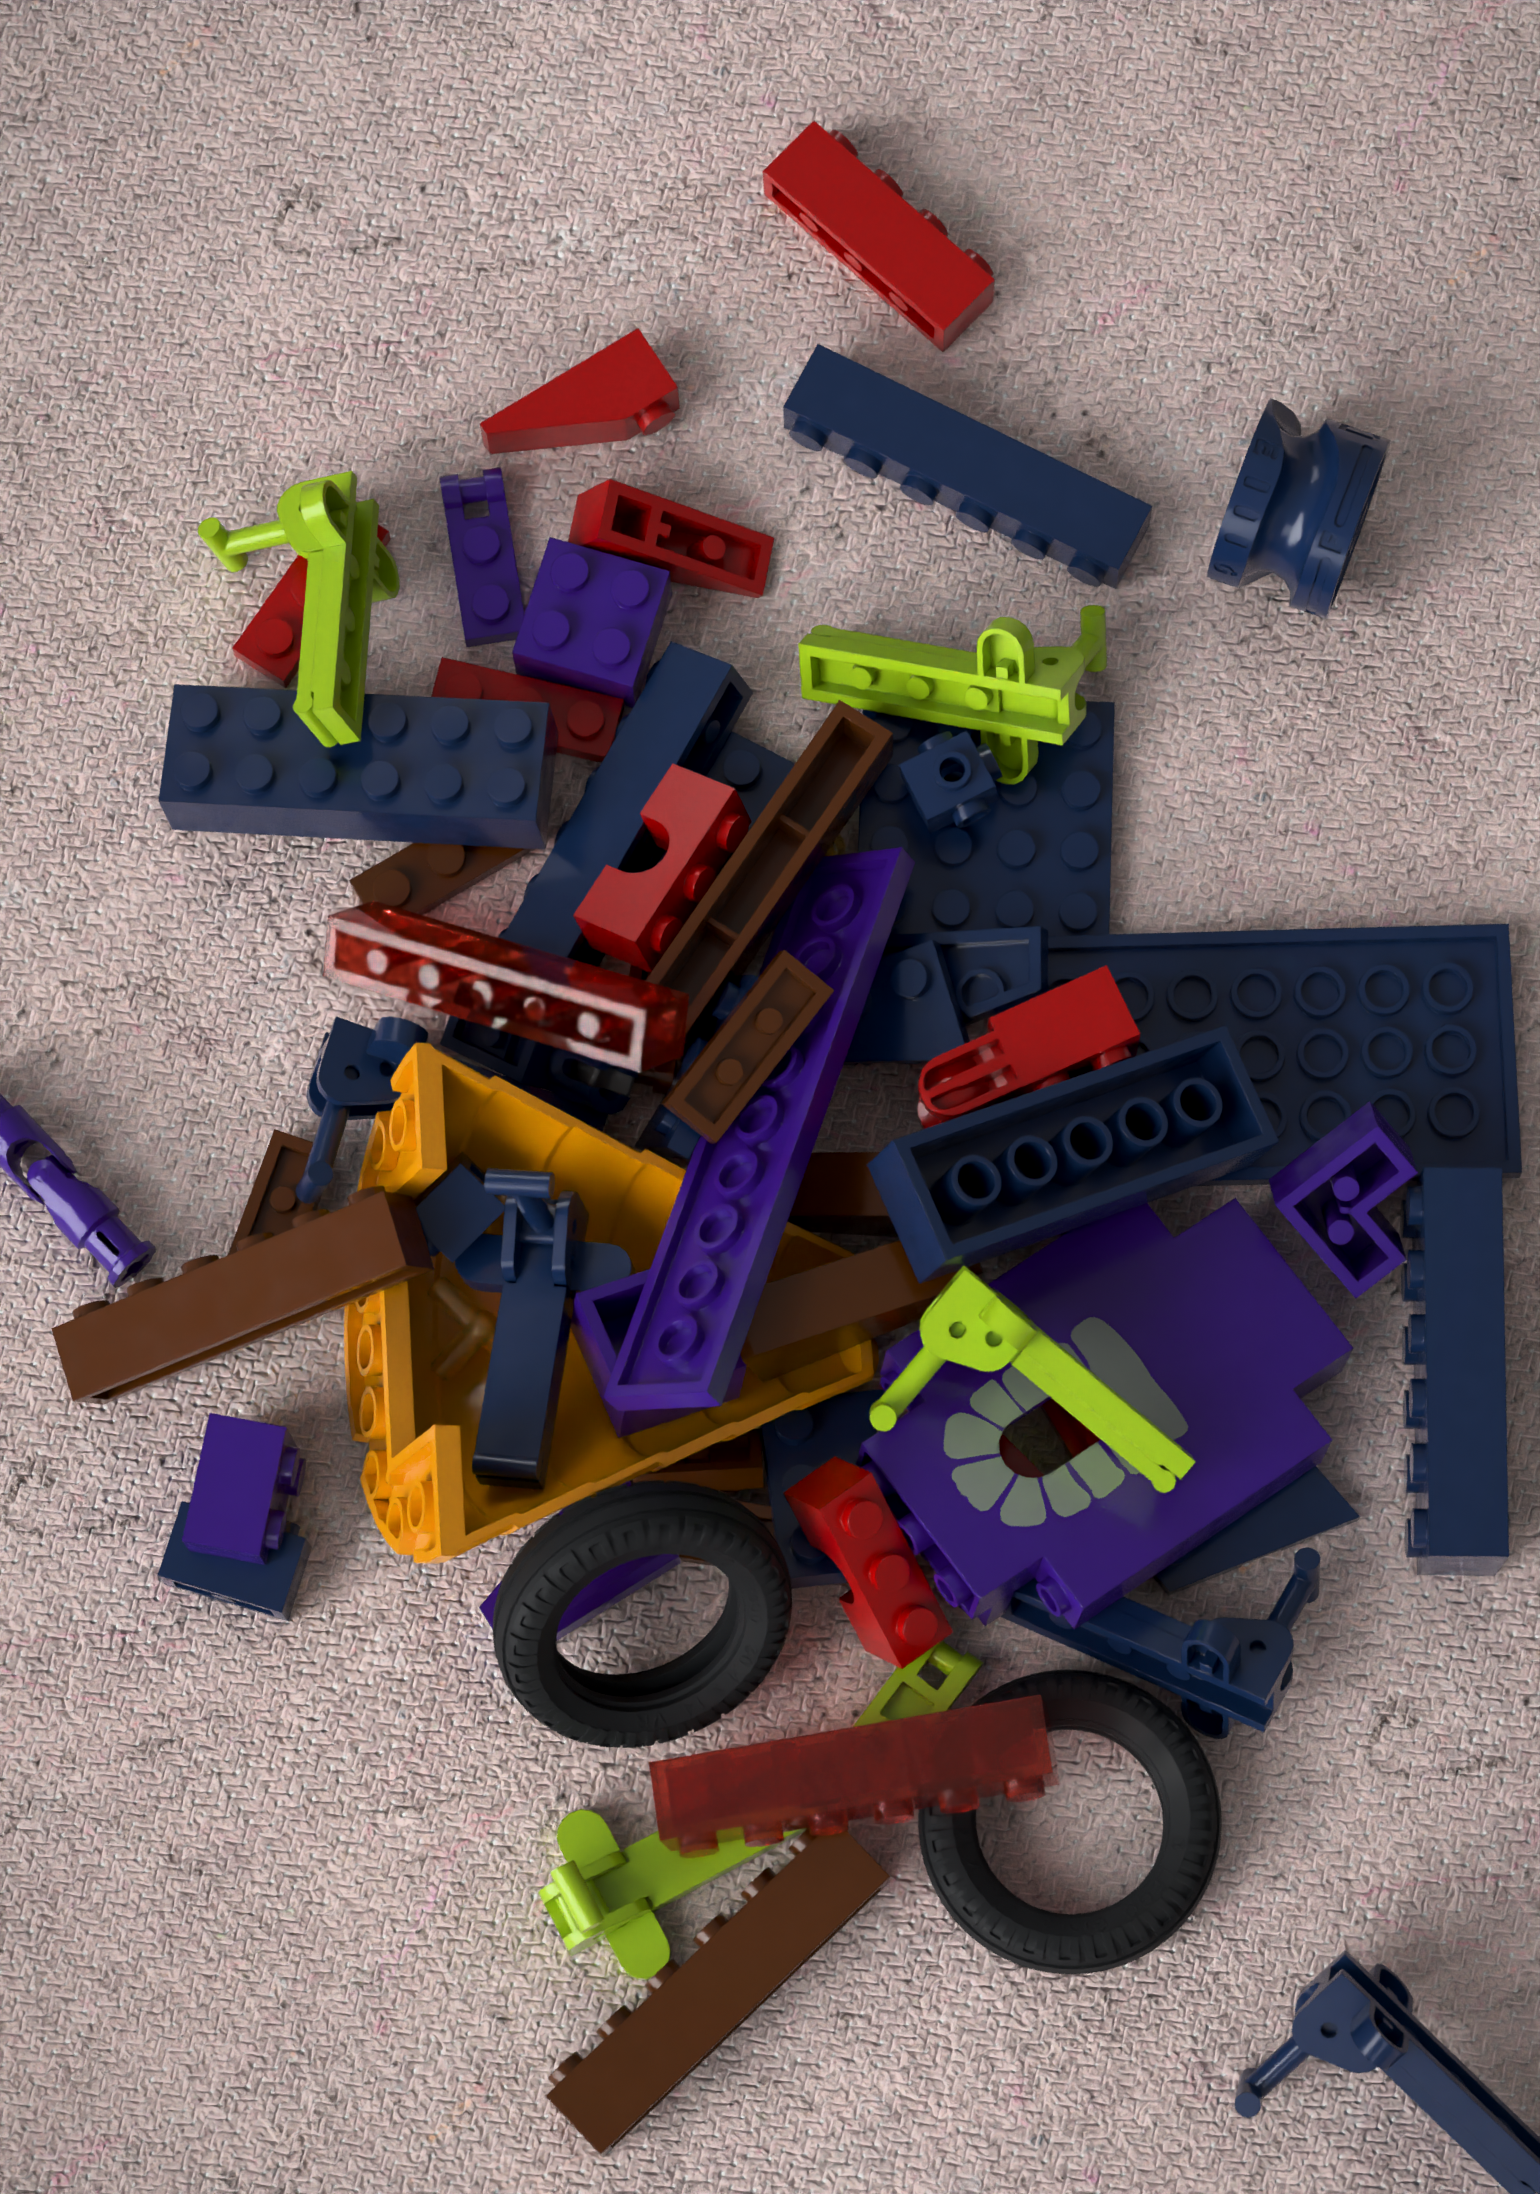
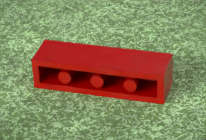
M813 120L763 170L764 195L940 351L944 352L993 303L995 279L992 277V268L974 250L968 248L963 252L948 239L946 227L933 213L926 209H921L918 212L902 198L903 192L900 186L890 175L880 169L873 173L857 158L858 152L854 145L837 130H832L828 133Z

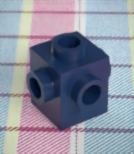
M950 731L935 735L917 748L919 755L899 764L902 781L930 834L955 822L957 828L971 825L991 812L989 804L998 800L994 781L1003 777L1001 770L987 743L975 747L968 731L953 737ZM954 777L961 778L960 780L955 782L948 781L949 779Z

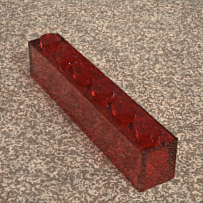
M370 901L328 915L323 969L324 977L638 1073L683 1056L689 1002L688 993L377 901Z
M1041 1694L649 1762L659 1839L670 1851L679 1850L680 1857L682 1858L713 1855L719 1852L718 1843L744 1839L745 1846L747 1847L773 1845L784 1841L783 1832L809 1828L810 1835L813 1836L837 1834L849 1830L848 1821L874 1817L875 1823L879 1825L902 1823L915 1818V1809L939 1805L941 1813L966 1812L980 1807L979 1798L1005 1794L1007 1802L1030 1801L1044 1797L1046 1795L1045 1787L1060 1785L1048 1707Z

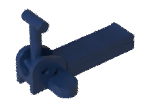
M335 1017L330 1033L326 1032L323 1036L307 1087L306 1098L309 1107L316 1115L321 1117L303 1177L296 1186V1195L300 1201L308 1204L316 1202L333 1178L332 1168L347 1120L375 1119L378 1111H392L393 1105L399 1099L401 1092L392 1091L391 1079L402 1059L416 1042H427L428 1032L423 1027L406 1019L383 1017L371 1029ZM453 1058L490 1079L496 1075L602 1132L604 1130L608 1116L606 1113L594 1110L584 1104L570 1101L558 1094L535 1086L522 1084L510 1077Z
M488 1167L484 1179L485 1193L507 1195L504 1209L503 1235L481 1234L455 1260V1267L459 1275L470 1288L483 1292L501 1293L476 1447L472 1459V1472L476 1474V1479L480 1485L544 1489L576 1293L636 1274V1269L627 1252L620 1246L610 1243L585 1242L589 1213L576 1191L563 1190L560 1192L558 1199H551L555 1191V1175L553 1172Z
M1302 1548L1296 1552L1294 1557V1573L1267 1620L1221 1617L1211 1621L1200 1619L1195 1621L1193 1626H1190L1126 1597H1122L1074 1630L1063 1615L1056 1617L1046 1608L1036 1589L1038 1581L1035 1578L1014 1591L1006 1613L1000 1617L1180 1695L1183 1719L1194 1730L1213 1739L1226 1738L1236 1720L1265 1733L1291 1686L1293 1679L1291 1659L1294 1652V1642L1290 1631L1305 1604L1315 1601L1319 1596L1321 1559L1319 1553L1313 1548Z
M1343 1951L1305 1986L1298 1995L1291 2030L1292 2036L1259 2067L1247 2068L1240 2074L1234 2104L1235 2110L1243 2117H1253L1260 2111L1262 2099L1310 2055L1354 2073L1370 2072L1378 2067L1510 2194H1540V2137L1412 2014L1413 1997L1401 1979L1383 1964L1377 1963L1368 1972L1349 1952Z

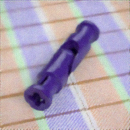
M0 1094V1167L32 1200L46 1205L55 1225L78 1249L86 1248L109 1272L107 1280L114 1288L120 1287L134 1278L150 1262L157 1250L156 1247L149 1240L141 1242L118 1218L119 1208L100 1188L93 1187L87 1182L79 1181L73 1175L77 1172L73 1161L21 1105L12 1106ZM39 1142L52 1155L34 1162L28 1169L26 1179L21 1168V1158L28 1147Z

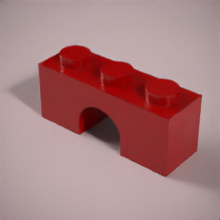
M673 763L640 812V816L657 847L667 850V853L656 866L639 873H628L606 865L573 915L591 948L650 973L715 881L717 874L730 854L735 852L742 842L752 822L735 788Z
M834 1456L783 1492L810 1545L824 1552L837 1565L849 1583L851 1590L838 1599L865 1651L903 1669L953 1633L872 1472Z

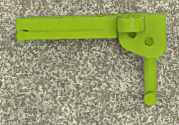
M353 471L292 485L283 493L278 501L277 514L280 520L227 531L217 518L210 517L202 521L198 527L199 536L230 572H238L246 566L248 562L246 552L287 543L291 545L299 556L307 558L308 568L297 697L293 704V710L325 747H332L337 743L343 745L361 741L371 605L375 602L396 598L400 588L395 560L377 537L379 504L375 499L356 502L357 476Z
M1088 605L1080 610L1081 635L1071 647H1034L1032 634L1027 626L1011 617H999L993 620L978 638L977 653L838 629L829 625H817L812 628L811 634L807 633L798 643L802 699L835 705L841 700L852 708L980 730L981 745L987 743L1003 776L996 781L1004 784H1017L1023 781L1037 763L1038 741L1063 745L1085 719L1087 714L1086 700L1083 696L1076 693V688L1084 671L1100 672L1107 667L1105 609L1098 605Z
M965 1265L959 1269L923 1313L919 1327L924 1345L923 1348L881 1398L876 1400L870 1407L872 1426L879 1431L885 1432L894 1427L898 1417L946 1360L987 1372L999 1370L1010 1362L1016 1369L1146 1476L1157 1491L1162 1493L1170 1492L1176 1483L1174 1475L1181 1480L1195 1463L1191 1454L1035 1325L1033 1320L995 1288H991Z
M801 1755L628 1846L623 1852L619 1849L602 1817L591 1810L580 1809L564 1817L558 1827L557 1841L567 1863L550 1873L554 1881L542 1888L538 1894L571 1956L607 1938L625 1972L636 1980L649 1981L671 1958L668 1940L654 1912L800 1835L816 1821L820 1824L832 1817V1812Z

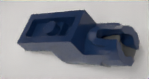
M463 985L460 986L440 1042L441 1046L510 1077L517 1082L549 1090L570 1101L584 1104L594 1110L610 1115L625 1108L630 1100L629 1095L639 1072V1063L634 1056L621 1049L601 1042L599 1039L563 1025L542 1014L519 1009L485 992Z

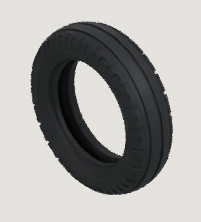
M664 1480L640 1481L631 1483V1486L628 1487L627 1484L597 1492V1496L593 1498L588 1496L565 1508L562 1515L556 1514L533 1534L535 1537H530L511 1562L513 1564L508 1567L502 1579L496 1598L493 1615L494 1649L502 1676L512 1694L535 1719L549 1729L569 1739L596 1746L619 1748L621 1745L623 1748L654 1745L655 1741L659 1743L669 1742L689 1735L688 1731L694 1730L696 1732L721 1719V1714L727 1715L739 1706L750 1695L749 1691L753 1692L761 1684L780 1655L789 1630L792 1612L791 1580L785 1558L771 1532L755 1514L730 1496L706 1486H699V1484L667 1480L665 1483ZM680 1554L703 1559L716 1566L728 1577L729 1590L727 1602L715 1626L692 1649L664 1665L636 1673L602 1674L575 1666L556 1649L558 1626L569 1604L590 1582L618 1565L646 1556Z
M1054 1670L1027 1675L999 1686L972 1704L952 1724L937 1746L924 1777L919 1801L918 1830L923 1861L935 1892L953 1919L974 1940L996 1955L1026 1968L1056 1974H1086L1113 1969L1148 1954L1169 1939L1186 1922L1202 1899L1212 1878L1220 1849L1222 1817L1219 1792L1209 1761L1193 1733L1167 1705L1144 1689L1117 1677L1084 1670ZM1050 1731H1086L1098 1734L1119 1744L1130 1752L1147 1771L1156 1788L1163 1816L1162 1841L1157 1859L1151 1871L1142 1883L1125 1898L1111 1906L1093 1912L1081 1914L1054 1913L1037 1908L1019 1899L994 1875L984 1858L978 1840L976 1809L978 1798L987 1776L996 1763L1013 1747L1033 1736Z

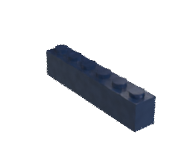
M817 344L783 406L784 428L790 430L789 435L800 445L813 451H822L823 447L845 457V463L857 473L869 478H877L880 474L900 484V489L905 495L921 504L932 505L935 501L956 511V517L966 526L980 532H988L991 528L1011 538L1012 545L1029 557L1042 560L1045 556H1048L1067 565V571L1074 578L1090 586L1099 587L1101 583H1104L1116 589L1150 526L1152 505L820 344Z
M671 641L662 658L650 668L645 687L631 712L620 721L616 730L615 740L601 765L590 774L586 782L585 793L571 818L564 822L558 830L550 855L539 874H536L529 881L525 889L524 900L509 927L504 929L495 941L493 955L488 965L510 989L572 1015L606 955L591 948L573 915L606 865L628 873H639L653 868L658 863L665 849L657 847L640 816V812L672 763L707 776L753 694V691L732 664Z

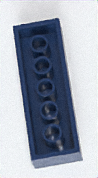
M174 684L159 793V803L172 830L546 849L558 742V729L549 703L364 694L361 741L343 745L337 743L335 746L325 747L293 710L297 690Z
M1225 1025L894 1139L867 1166L919 1284L958 1271L963 1265L966 1267L975 1265L1249 1167L1274 1147L1279 1140Z
M1423 1167L1416 1185L1407 1187L1406 1200L1401 1201L1400 1209L1401 1238H1412V1250H1408L1407 1263H1402L1401 1296L1403 1302H1413V1314H1409L1408 1326H1404L1402 1332L1403 1365H1414V1379H1410L1409 1390H1404L1403 1425L1404 1429H1415V1443H1411L1410 1454H1405L1404 1489L1405 1493H1416V1508H1412L1411 1518H1406L1405 1554L1406 1558H1417V1575L1495 1576L1509 1557L1502 1168Z

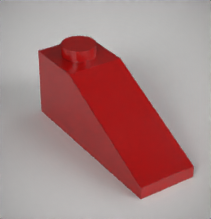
M639 328L481 422L480 429L483 445L489 454L625 441L640 432H643L644 435H651L667 426L675 417L674 412L680 409L678 386Z
M609 479L578 494L568 542L670 571L671 582L759 598L764 593L774 537Z

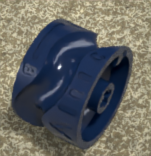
M1270 398L1257 425L1230 497L1213 549L1207 577L1240 588L1274 573L1285 581L1290 591V607L1327 619L1361 533L1391 440L1332 419H1326L1318 431L1307 436H1301V423L1294 412L1282 402Z

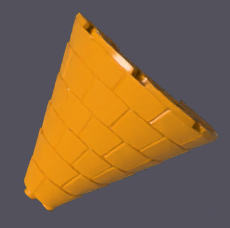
M416 1042L402 1059L391 1079L392 1091L401 1092L399 1099L394 1103L392 1111H378L365 1151L357 1191L374 1186H384L387 1192L409 1195L414 1200L447 1170V1166L461 1152L466 1154L484 1173H486L488 1167L553 1172L555 1175V1191L551 1199H558L560 1192L563 1190L576 1191L589 1213L585 1242L610 1243L620 1246L627 1252L636 1269V1273L651 1268L686 1170L647 1149L639 1152L496 1075L490 1079L441 1051L434 1049L432 1043ZM504 1212L482 1234L503 1235ZM787 1221L765 1284L855 1254ZM440 1251L436 1257L431 1256L435 1270L344 1307L345 1379L351 1436L353 1441L369 1443L370 1449L365 1457L360 1481L369 1509L385 1541L397 1554L414 1555L413 1562L436 1564L447 1562L499 1535L513 1533L585 1497L591 1496L593 1498L597 1496V1492L619 1486L649 1471H659L719 1441L732 1440L792 1410H803L871 1381L879 1361L877 1342L875 1339H871L764 1383L747 1366L739 1398L722 1403V1406H713L618 1439L570 1328L544 1489L480 1485L476 1479V1474L472 1472V1459L476 1447L501 1293L483 1292L470 1288L459 1275L455 1267V1261L452 1263Z

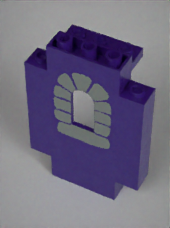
M1236 1198L1175 1238L1151 1207L1145 1203L1068 1231L988 1285L1008 1298L1029 1316L1035 1325L1192 1455L1195 1460L1194 1465L1181 1480L1174 1475L1176 1483L1170 1492L1162 1493L1157 1491L1146 1476L1103 1440L1098 1441L1052 1473L1042 1477L1027 1478L1014 1473L1005 1465L1000 1455V1437L1009 1426L1050 1400L1051 1397L1010 1362L999 1370L987 1372L946 1360L906 1408L909 1412L897 1419L892 1429L885 1432L879 1431L862 1442L855 1465L872 1472L914 1555L920 1554L936 1572L934 1574L935 1584L941 1595L951 1606L955 1608L959 1606L968 1614L971 1620L978 1617L982 1624L987 1626L1006 1613L1014 1591L1035 1578L1038 1581L1036 1585L1038 1595L1046 1608L1056 1617L1063 1615L1075 1630L1322 1462L1332 1439L1302 1402L1301 1398L1342 1372L1353 1350V1346ZM919 1329L886 1350L880 1371L882 1376L880 1383L884 1393L923 1348L924 1345Z

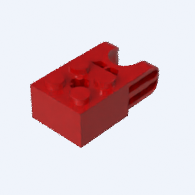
M1103 966L990 1017L987 1034L930 1060L922 1069L918 1082L920 1098L917 1105V1117L922 1129L1135 1057L1140 1032L1108 966Z

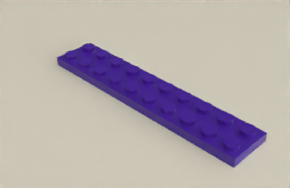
M902 847L823 857L778 922L758 977L779 951L786 950L829 985L834 992L718 1142L711 1144L702 1136L697 1142L603 1396L617 1411L722 1406L915 865V861Z

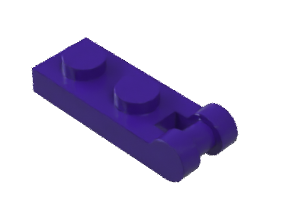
M501 467L485 469L481 477L459 480L458 474L439 477L466 648L516 640L524 617V609ZM488 502L490 516L465 519L464 504Z

